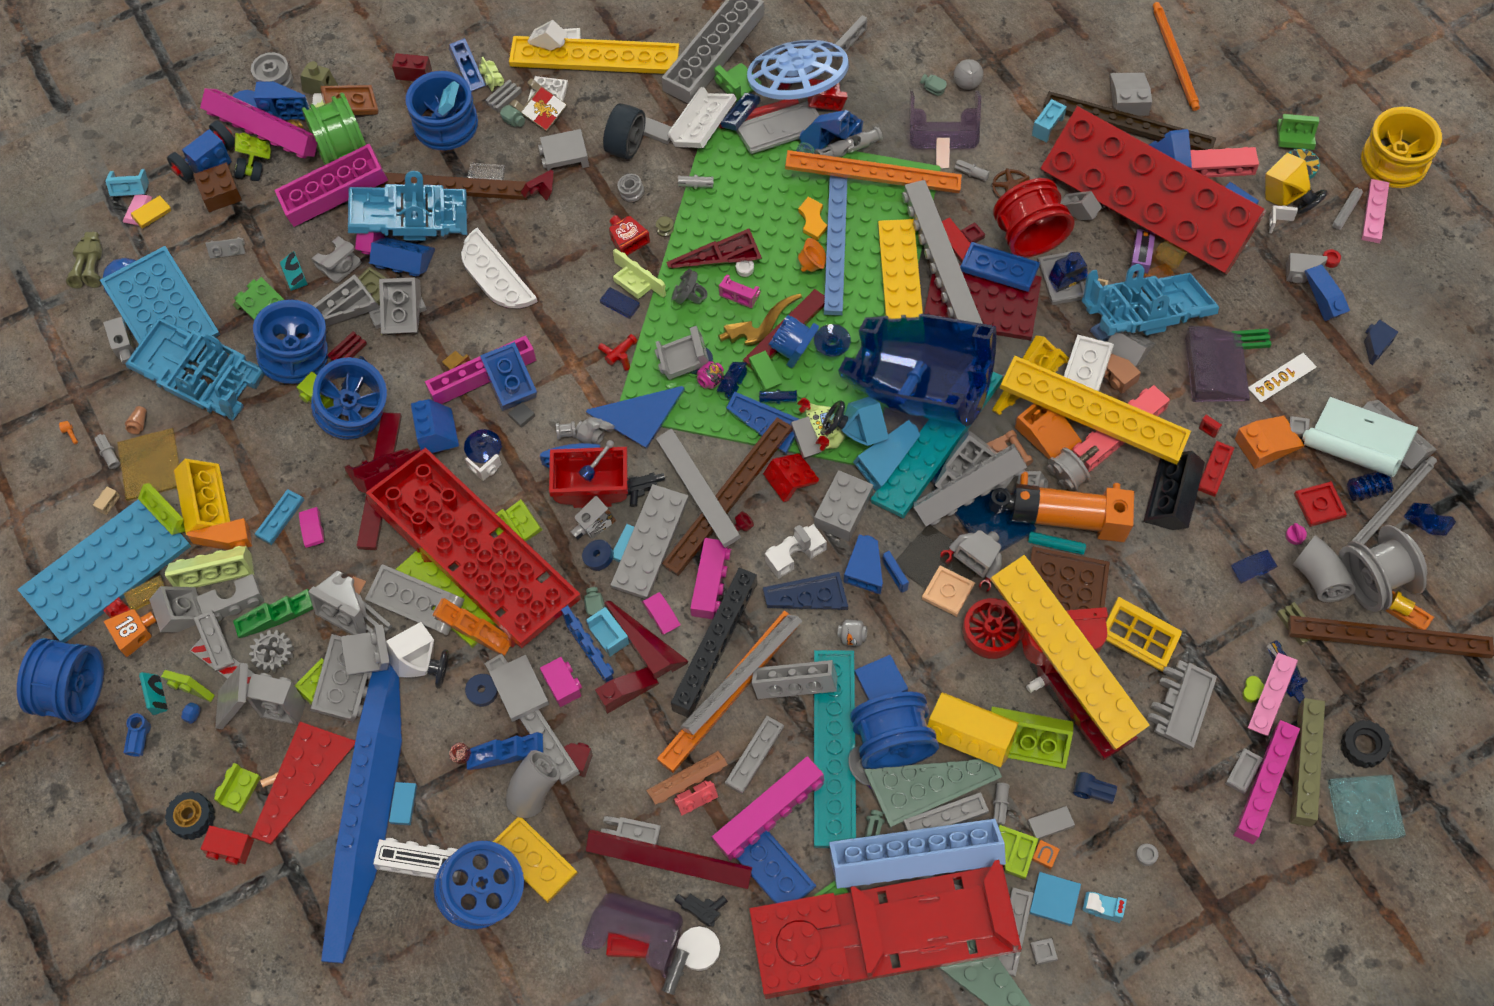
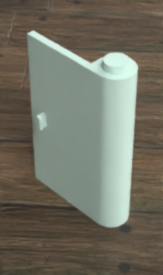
M1330 397L1315 428L1306 430L1302 440L1306 446L1394 477L1417 433L1418 427Z

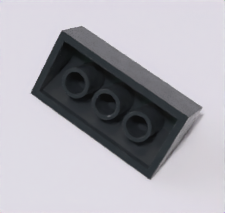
M1193 451L1182 452L1177 465L1160 458L1144 517L1145 523L1170 530L1189 528L1205 462Z

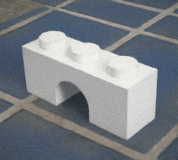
M814 524L803 528L811 538V546L806 551L803 550L794 536L787 537L780 545L772 546L766 551L765 562L778 579L794 570V560L791 558L794 552H804L812 559L826 550L827 541Z

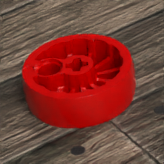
M997 598L983 599L976 602L967 611L962 626L963 637L967 646L975 654L988 659L1003 658L1012 653L1021 641L1018 634L1021 621L1006 601ZM988 610L986 616L982 611ZM997 611L1000 613V617L995 618L991 613ZM978 614L983 622L974 618V616ZM1005 614L1009 616V618L1004 620ZM1010 622H1013L1015 625L1014 627H1003ZM969 623H973L979 627H970ZM1004 632H1015L1016 634L1012 637ZM971 633H981V634H979V635H977L976 637H974V635H972ZM986 637L983 643L978 642L982 638ZM1002 638L1009 641L1010 643L1005 644ZM989 640H991L992 647L986 646ZM995 640H997L1001 647L995 646Z

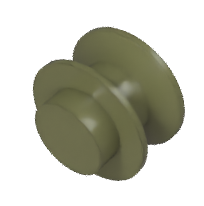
M669 217L659 218L656 221L657 233L661 236L671 235L674 230L673 220Z

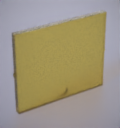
M173 428L117 442L127 501L139 497L143 484L150 483L158 493L177 488L174 470L179 465V458Z

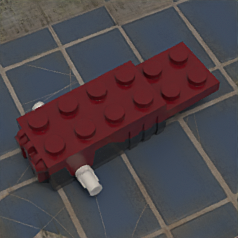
M1030 663L1032 671L1038 678H1035L1030 684L1026 685L1027 690L1031 693L1044 686L1057 705L1062 708L1063 713L1068 716L1069 721H1073L1077 732L1081 731L1103 761L1137 740L1138 737L1134 736L1114 750L1059 673L1045 674L1044 666Z

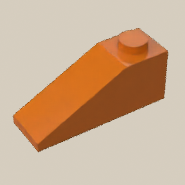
M244 518L187 532L188 538L196 545L230 550L237 546L252 547L250 529Z

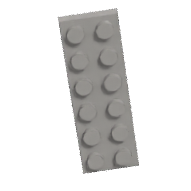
M652 484L612 580L611 588L644 599L649 598L688 502V495Z

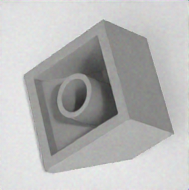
M1126 331L1111 335L1107 341L1114 344L1112 354L1129 360L1135 367L1143 362L1155 345L1154 342L1136 332Z
M160 586L149 599L160 632H180L196 625L194 617L201 615L202 612L197 600L198 594L195 587Z

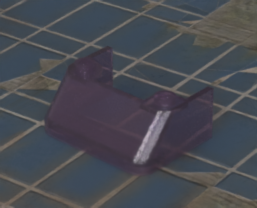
M910 91L909 136L910 143L914 148L936 149L937 138H950V149H971L979 144L981 94L979 91L975 92V108L965 109L961 113L960 122H926L925 111L920 108H914L915 96L914 92Z

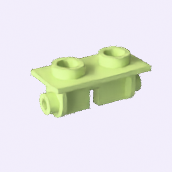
M482 57L479 71L483 75L485 83L493 91L494 86H502L504 84V78L498 73L499 70L493 61H485L484 57Z

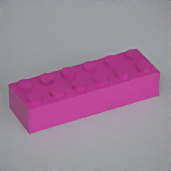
M367 144L275 189V193L286 217L295 227L348 201L349 187L374 188L388 181L374 150L370 144Z

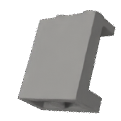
M581 129L540 137L541 145H538L540 155H544L542 164L544 169L547 168V171L554 167L581 162L582 168L589 167Z
M697 326L690 328L691 335L662 345L660 341H656L657 349H655V353L661 362L658 366L662 374L665 373L669 380L699 369L709 362L703 336Z

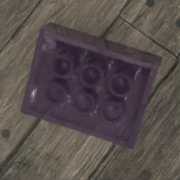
M1209 326L1188 327L1185 340L1192 402L1250 400L1244 350L1242 347L1243 342L1241 340L1242 335Z

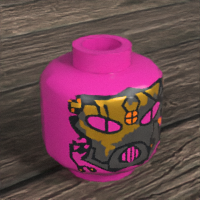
M707 362L697 371V382L705 389H713L724 379L723 367L719 363Z

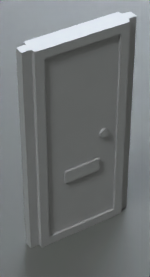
M808 101L744 121L736 132L748 151L753 154L800 139L801 132L819 114L814 107H809Z

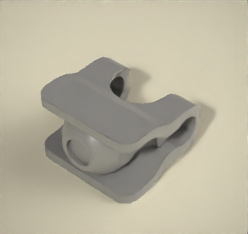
M339 236L332 241L335 247L332 253L328 255L317 253L311 258L317 269L335 283L340 282L361 264L360 258L353 253L354 246Z

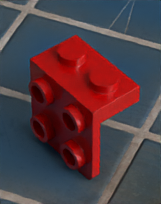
M799 453L772 459L763 473L783 502L789 501L797 488L814 485L819 481L815 472Z

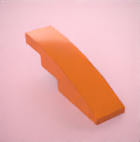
M445 598L440 600L432 616L479 644L499 654L502 653L503 656L506 655L510 645L508 635L485 619L476 617L466 609L459 608Z

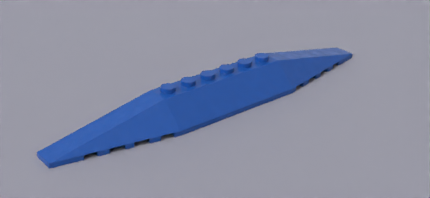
M390 663L387 670L372 672L357 730L335 850L322 962L344 963L353 939L354 930L358 926L363 906L367 902L369 890L376 878L377 869L373 863L379 839L386 840L402 746L400 679Z

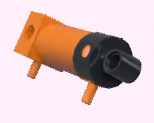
M1025 471L1020 476V484L1015 483L1012 493H1009L1004 488H997L992 492L988 505L990 510L997 514L1003 513L1006 510L1010 511L1011 522L1098 531L1097 539L1125 542L1133 527L1134 491L1120 489L1121 485L1119 483H1114L1113 488H1106L1104 495L1028 485V473Z

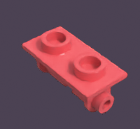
M705 780L694 786V793L687 790L676 795L677 797L674 798V802L678 806L681 816L718 798L714 783L711 780L708 782Z

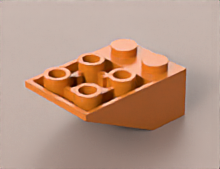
M1035 403L1017 417L1015 429L1048 459L1051 457L1056 458L1061 454L1060 451L1064 447L1072 451L1077 443H1082V440L1064 416Z

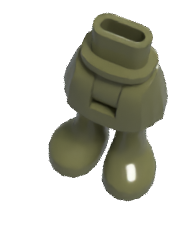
M85 232L84 237L81 238L73 250V256L76 257V261L66 278V284L72 288H81L83 282L91 288H97L101 284V278L95 272L96 262L100 260L102 255L101 244L98 239L99 234L97 232ZM84 262H87V263H86V266H85V270H84V272L82 273V269H83Z

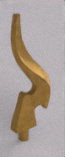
M801 293L787 297L775 304L759 328H754L752 321L724 326L725 332L718 335L719 340L722 342L729 338L733 343L740 337L747 338L745 345L761 342L771 332L780 313L789 304L802 298Z

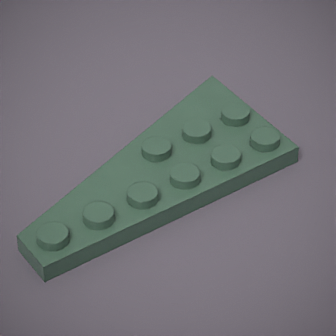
M981 759L863 770L889 828L903 822L905 819L926 812L1002 777L996 765Z
M975 939L967 941L969 954L978 953ZM997 956L939 967L951 979L970 994L976 996L986 1006H1031Z

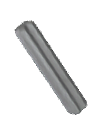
M1354 188L1333 222V228L1337 230L1342 229L1362 196V189Z

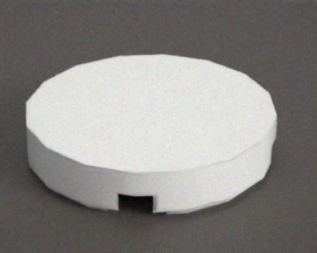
M700 926L690 928L684 932L677 948L690 953L685 965L689 969L696 971L710 968L718 960L720 954V944L715 933L708 928Z

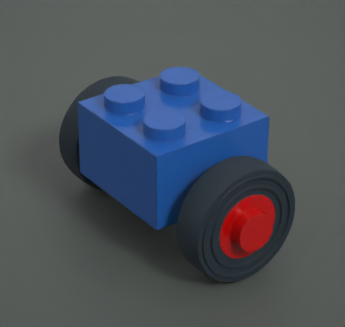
M216 120L209 125V130L182 149L186 157L185 160L178 153L173 152L168 155L167 161L172 171L182 180L188 182L194 178V173L226 162L229 165L232 161L227 150L235 147V139L231 131L220 121Z

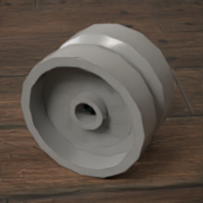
M275 52L265 53L253 61L251 72L255 82L273 81L291 89L294 78L284 56Z

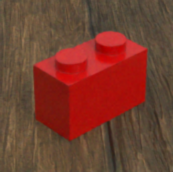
M209 826L201 850L206 854V858L218 861V858H221L231 865H237L238 863L246 864L254 840L247 834Z

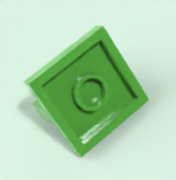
M1283 114L1282 119H1278L1277 122L1279 147L1314 150L1316 145L1315 133L1319 124V117Z

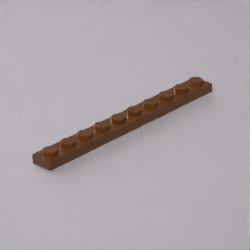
M385 172L388 181L374 188H385L386 184L405 185L406 174ZM422 175L423 185H442L443 189H465L466 196L528 200V197L525 198L521 194L526 183L524 181ZM412 177L411 182L417 183V178Z
M777 417L715 495L726 514H728L792 432L793 428L791 425ZM703 513L700 514L662 563L663 567L677 576L681 574L703 546L704 539L709 538L714 532Z
M1291 615L1288 618L1289 637L1493 658L1494 656L1493 637Z

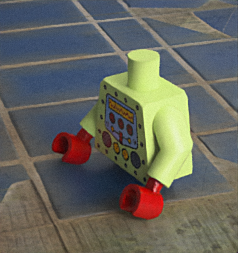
M802 398L797 403L801 405L799 411L801 413L807 412L806 417L809 416L817 437L816 444L820 445V450L838 448L845 439L846 434L837 428L829 435H824L822 432L823 421L831 407L810 403L808 399Z

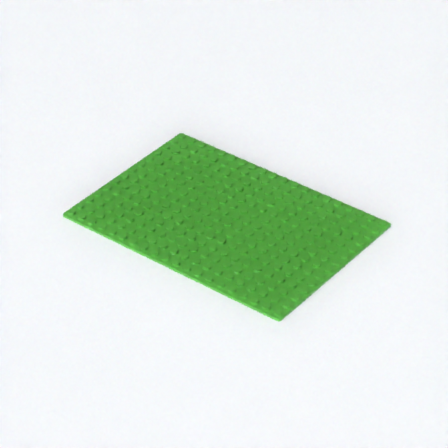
M717 127L707 144L703 148L697 149L689 175L713 177V188H685L675 220L674 230L671 233L658 275V279L665 283L666 296L661 297L653 291L620 401L683 386L685 388L684 392L661 427L754 446L762 436L726 408L734 392L799 419L805 418L807 413L806 411L804 413L799 411L801 405L797 403L802 398L808 399L812 404L832 407L835 402L842 400L845 403V414L848 403L871 397L880 403L882 413H884L899 346H888L878 221L913 219V217L909 216L908 205L904 203L902 198L904 186L847 178L842 315H824L823 307L806 324V326L811 328L812 324L815 323L819 326V329L795 366L791 368L786 365L790 359L779 352L771 359L782 384L765 392L755 371L743 363V359L759 343L745 345L747 340L745 337H740L733 343L729 338L721 342L718 335L724 333V326L752 321V326L759 328L775 304L787 297L801 293L802 298L789 304L780 313L772 328L773 330L814 289L825 295L826 262L824 269H818L815 272L801 271L798 255L802 251L806 239L812 237L803 233L806 221L799 214L798 208L809 196L823 204L820 216L823 222L828 225L830 175L785 169L787 150L812 153L800 148L801 141L793 140L751 154L735 130ZM858 151L847 153L840 157L941 171V167L937 165ZM929 189L934 201L936 190ZM748 228L762 257L760 260H752L754 272L747 277L740 276L737 273V262L668 268L666 263L711 242L721 241ZM828 229L818 240L825 250L826 256ZM915 231L917 258L919 264L923 245H920L918 238L919 233L918 231ZM688 269L697 272L696 283L703 286L708 293L707 298L700 304L694 303L687 298L684 302L678 304L672 299L675 286H679L682 281L680 277ZM726 275H730L732 281L749 288L760 287L761 294L753 308L719 296V285ZM695 291L696 295L701 298V294ZM697 326L703 336L705 347L713 355V362L719 363L723 367L724 379L713 389L703 388L697 382V375L690 372L669 380L665 373L662 374L660 372L658 364L661 362L655 353V349H657L656 341H660L662 345L691 335L690 328ZM846 435L838 448H825L821 453L810 457L856 466L853 461L857 456L874 444L867 446ZM794 439L788 452L801 454L796 439Z

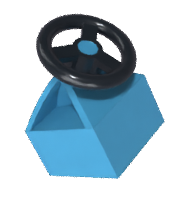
M871 397L848 403L845 415V403L842 400L835 402L826 414L822 424L824 435L831 434L837 428L853 440L867 446L889 439L880 403Z

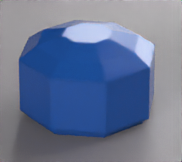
M192 702L187 704L182 711L181 718L183 721L190 724L196 721L200 715V707Z

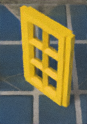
M1118 597L1106 620L1107 642L1163 672L1182 633L1181 630L1121 597ZM1120 610L1134 617L1130 626L1116 619ZM1138 620L1153 627L1149 636L1134 629ZM1114 622L1128 629L1125 638L1110 631ZM1156 630L1171 637L1167 646L1153 639ZM1132 632L1147 639L1143 649L1128 641ZM1151 642L1165 649L1162 658L1147 651Z

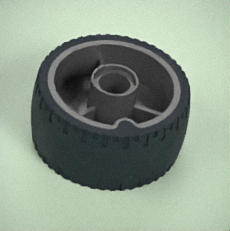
M617 104L610 113L604 130V151L624 159L633 158L643 138L646 123L645 112L634 106Z

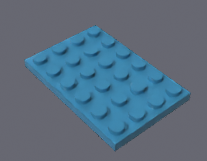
M166 246L100 279L139 344L158 318L175 326H180L190 333L192 330H195L203 335L209 334L213 337L220 335Z

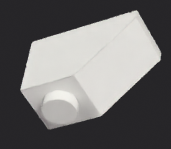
M551 20L534 29L527 42L534 46L553 50L557 47L560 48L565 43L564 39L567 32L554 20Z

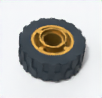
M189 791L188 793L184 792L181 795H177L173 801L171 800L169 807L166 809V825L175 835L185 840H195V838L202 837L203 834L207 833L209 826H213V821L215 820V809L212 807V803L198 792ZM193 812L192 817L187 819L188 815Z

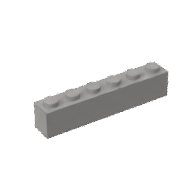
M1012 444L915 501L914 508L925 526L929 524L933 526L941 521V517L945 515L950 516L957 512V508L960 506L971 504L977 496H985L994 486H1002L1013 475L1016 477L1024 473L1025 468H1027L1026 462L1015 444Z

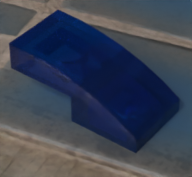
M1268 550L1251 555L1231 565L1241 584L1278 567Z

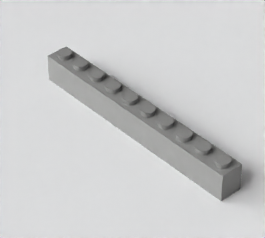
M925 180L906 184L902 198L904 203L908 205L909 216L914 219V229L919 233L920 245H924L925 258L930 261L931 273H935L936 286L942 291L941 298L943 303L947 304L948 316L953 319L954 332H958L961 339L981 334L983 323Z

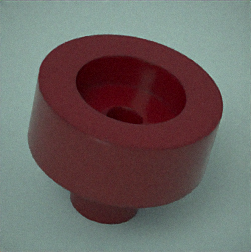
M741 511L735 516L736 524L734 527L737 531L741 529L749 531L754 526L753 520L747 513Z

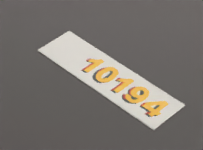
M1302 353L1257 381L1248 389L1260 402H1263L1315 369L1316 366Z

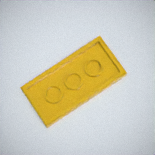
M517 817L493 841L506 847L514 854L522 868L524 881L547 903L578 873L523 818Z

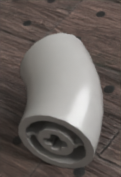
M1316 535L1292 564L1310 581L1320 601L1335 602L1351 596L1356 590L1344 563Z
M537 750L530 751L514 772L506 794V805L513 815L520 818H529L541 812L549 790L560 778L558 767L546 754Z

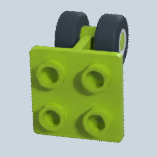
M235 133V151L249 154L247 165L246 159L237 158L234 177L243 179L244 175H248L251 181H259L262 163L254 161L252 164L253 157L258 156L270 159V141L250 136L247 133Z

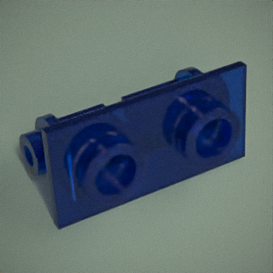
M732 362L717 392H724L725 397L731 399L734 392H737L739 388L736 383L741 384L747 375V368L745 367L747 363Z

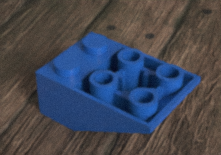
M273 81L256 82L254 100L259 109L282 120H305L301 108L305 107L308 110L310 107L304 94Z

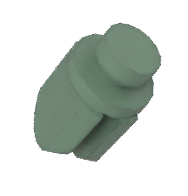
M924 74L920 81L921 84L925 83L924 88L936 96H941L947 85L945 80L932 74L929 78L928 75Z
M510 105L501 109L500 114L504 122L514 127L524 125L525 118L519 110Z
M597 587L586 589L587 595L584 596L585 609L589 617L604 608L603 597L601 593H598Z
M871 810V816L866 817L868 822L864 837L871 836L874 824L873 836L880 835L881 827L885 823V820L882 819L883 812Z

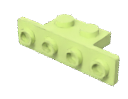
M617 249L613 250L614 262L623 268L613 276L614 282L637 299L651 289L661 297L666 296V286L661 279L654 277L650 271L643 269L636 261L628 258L625 253H621Z

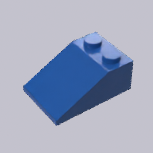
M515 342L480 355L502 411L519 405L521 402L524 403L536 398V388Z

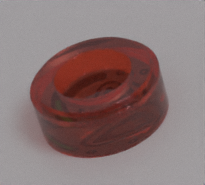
M461 742L454 744L449 751L450 759L457 764L465 763L471 754L470 748Z

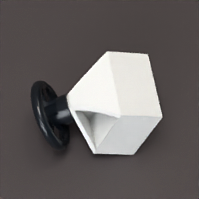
M422 622L386 641L389 663L399 677L433 675L436 676L435 687L437 689L442 687L449 651L447 649L443 650L440 660L433 659L434 639Z

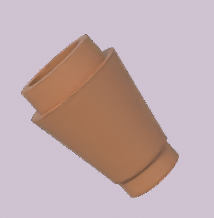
M137 406L125 422L127 432L137 435L143 431L147 412L144 407Z

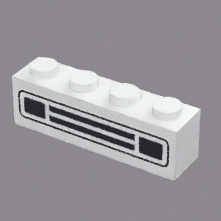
M393 838L379 839L373 864L377 870L435 879L443 862L458 849L448 848L447 850H442L436 845L424 847L412 841H407L405 844L399 843L398 840ZM461 871L453 873V882L459 883Z

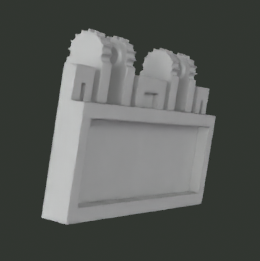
M1178 660L1176 669L1165 667L1163 670L1164 674L1178 682L1176 683L1163 677L1159 684L1168 688L1164 704L1172 708L1159 702H1153L1151 708L1166 717L1163 718L1155 713H1149L1147 718L1156 724L1154 732L1188 749H1192L1195 746L1217 676L1191 663L1187 664Z

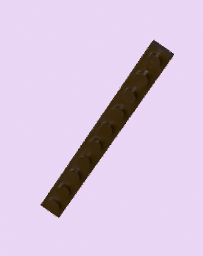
M1051 91L1048 92L1043 106L1045 108L1052 99L1067 106L1065 114L1072 116L1078 106L1120 130L1158 141L1164 139V135L1170 131L1184 130V128ZM1188 130L1191 150L1213 149L1216 137Z

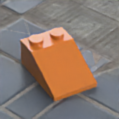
M1285 416L1252 422L1239 428L1235 437V441L1254 469L1305 446L1299 436L1291 431L1290 423Z

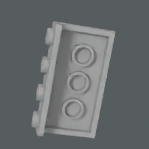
M333 634L330 636L310 711L353 722L356 716L360 717L363 708V705H360L361 698L366 696L368 686H365L366 679L370 680L372 672L354 675L346 674L341 636Z

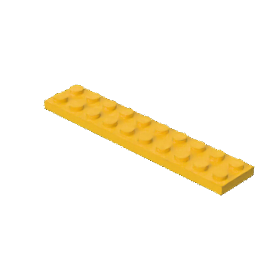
M513 36L509 65L511 67L665 74L679 57L680 46L679 43L565 38V43L560 48L548 50L529 44L527 41L530 37Z
M1015 355L1000 385V389L1176 465L1191 433L1186 428Z
M1025 555L990 578L1114 750L1150 726Z

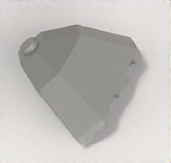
M967 430L946 460L935 486L937 488L941 487L997 454V452L982 439ZM1015 475L1008 478V482H1006L1004 485H996L993 488H991V490L997 488L1005 489L1007 485L1011 482V480L1015 477Z

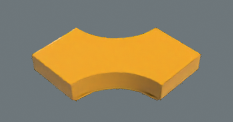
M808 196L798 208V212L806 221L803 233L818 241L828 229V225L823 222L820 216L823 204Z

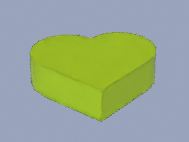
M1250 676L1245 682L1242 696L1247 702L1252 703L1260 699L1264 684L1258 677Z

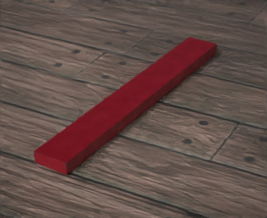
M382 413L373 460L381 455L395 452L402 418L401 413ZM367 496L357 548L377 550L383 518L369 505Z
M591 829L588 832L587 852L745 889L749 888L753 867Z

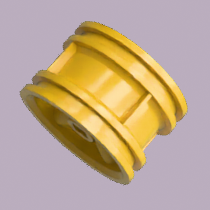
M1394 107L1384 111L1375 120L1370 136L1361 153V163L1365 172L1374 180L1389 182V187L1406 188L1416 185L1426 176L1432 160L1441 146V129L1430 115L1416 108ZM1388 138L1391 145L1384 146L1381 139ZM1401 140H1406L1411 144L1408 146L1407 143L1402 142ZM1411 155H1422L1419 157L1411 158Z

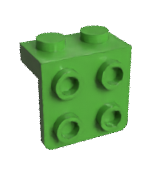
M740 63L729 71H726L721 65L714 68L715 82L727 94H734L737 98L735 102L739 101L744 93L754 91L748 83V68L744 64ZM758 78L754 79L761 85V81Z
M260 277L257 281L253 279L246 286L248 288L246 292L243 293L241 291L234 297L236 301L233 306L237 310L242 308L255 320L263 308L284 299Z

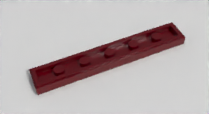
M814 289L789 316L806 325L824 307L825 295ZM783 321L743 359L745 365L753 370L748 360L749 357L766 350L771 360L778 353L769 343Z

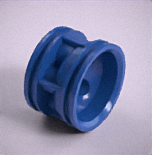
M282 300L266 306L258 313L253 323V333L256 343L257 362L262 372L269 378L282 383H301L311 371L318 375L328 360L326 324L320 311L303 301ZM299 333L307 335L303 339L296 337ZM280 334L286 335L283 340L276 338Z
M475 841L466 844L448 857L436 874L434 898L437 907L449 922L460 928L476 930L489 927L508 916L518 905L524 887L522 868L514 854L498 843ZM475 856L485 859V869L478 870L473 866V858ZM496 870L503 872L506 879L504 884H498L494 881L493 874ZM461 871L466 874L467 882L465 885L458 886L453 882L452 876L454 872ZM479 880H480V882L483 881V882L485 883V885L482 887V889H481V886H480V887H477V886H476V883H477ZM489 894L498 896L499 906L497 909L488 907L486 899ZM464 895H472L474 897L475 906L472 910H466L461 906V899Z

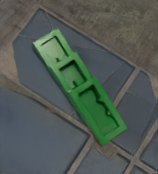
M309 589L291 598L285 596L272 604L264 603L233 620L238 638L262 632L313 610L314 608L308 593Z

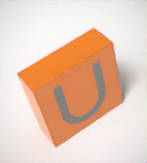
M1040 840L1032 861L1051 869L1060 849Z

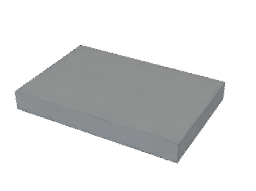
M1073 251L1038 257L1042 277L1052 305L1083 299L1084 282L1057 292L1060 288L1082 280L1081 274L1069 279L1065 277L1066 274L1079 269L1077 264L1071 265V261H1076Z
M526 655L489 671L512 722L549 705Z

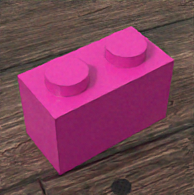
M559 657L540 667L542 676L559 707L581 697L580 689L582 686L577 677L573 679L571 675L573 670L568 661L564 663L562 657Z

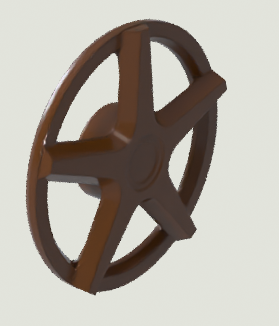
M1006 168L994 177L992 188L996 196L1000 198L1001 195L996 191V187H1004L1007 192L1014 186L1030 180V177L1019 170ZM1011 173L1019 174L1023 177L1014 180ZM1006 174V182H996L1000 176Z

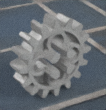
M268 630L266 636L260 633L261 638L259 640L254 638L256 644L250 645L253 652H250L249 656L258 670L263 669L265 673H268L271 669L276 673V668L279 667L283 670L284 663L290 664L288 658H293L291 651L294 650V647L291 644L292 641L290 638H287L285 633L280 635L279 631L276 630L272 634Z

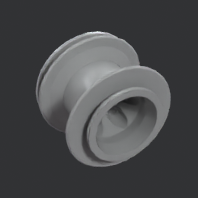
M1385 525L1380 529L1378 546L1369 549L1361 542L1351 541L1347 546L1341 548L1339 552V558L1346 566L1356 588L1353 596L1364 608L1371 612L1390 608L1393 589L1401 586L1412 594H1421L1427 584V565L1420 548L1408 534L1392 525Z

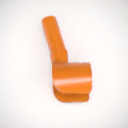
M68 421L60 422L59 428L61 432H68L73 444H77L78 441L72 431L73 426Z

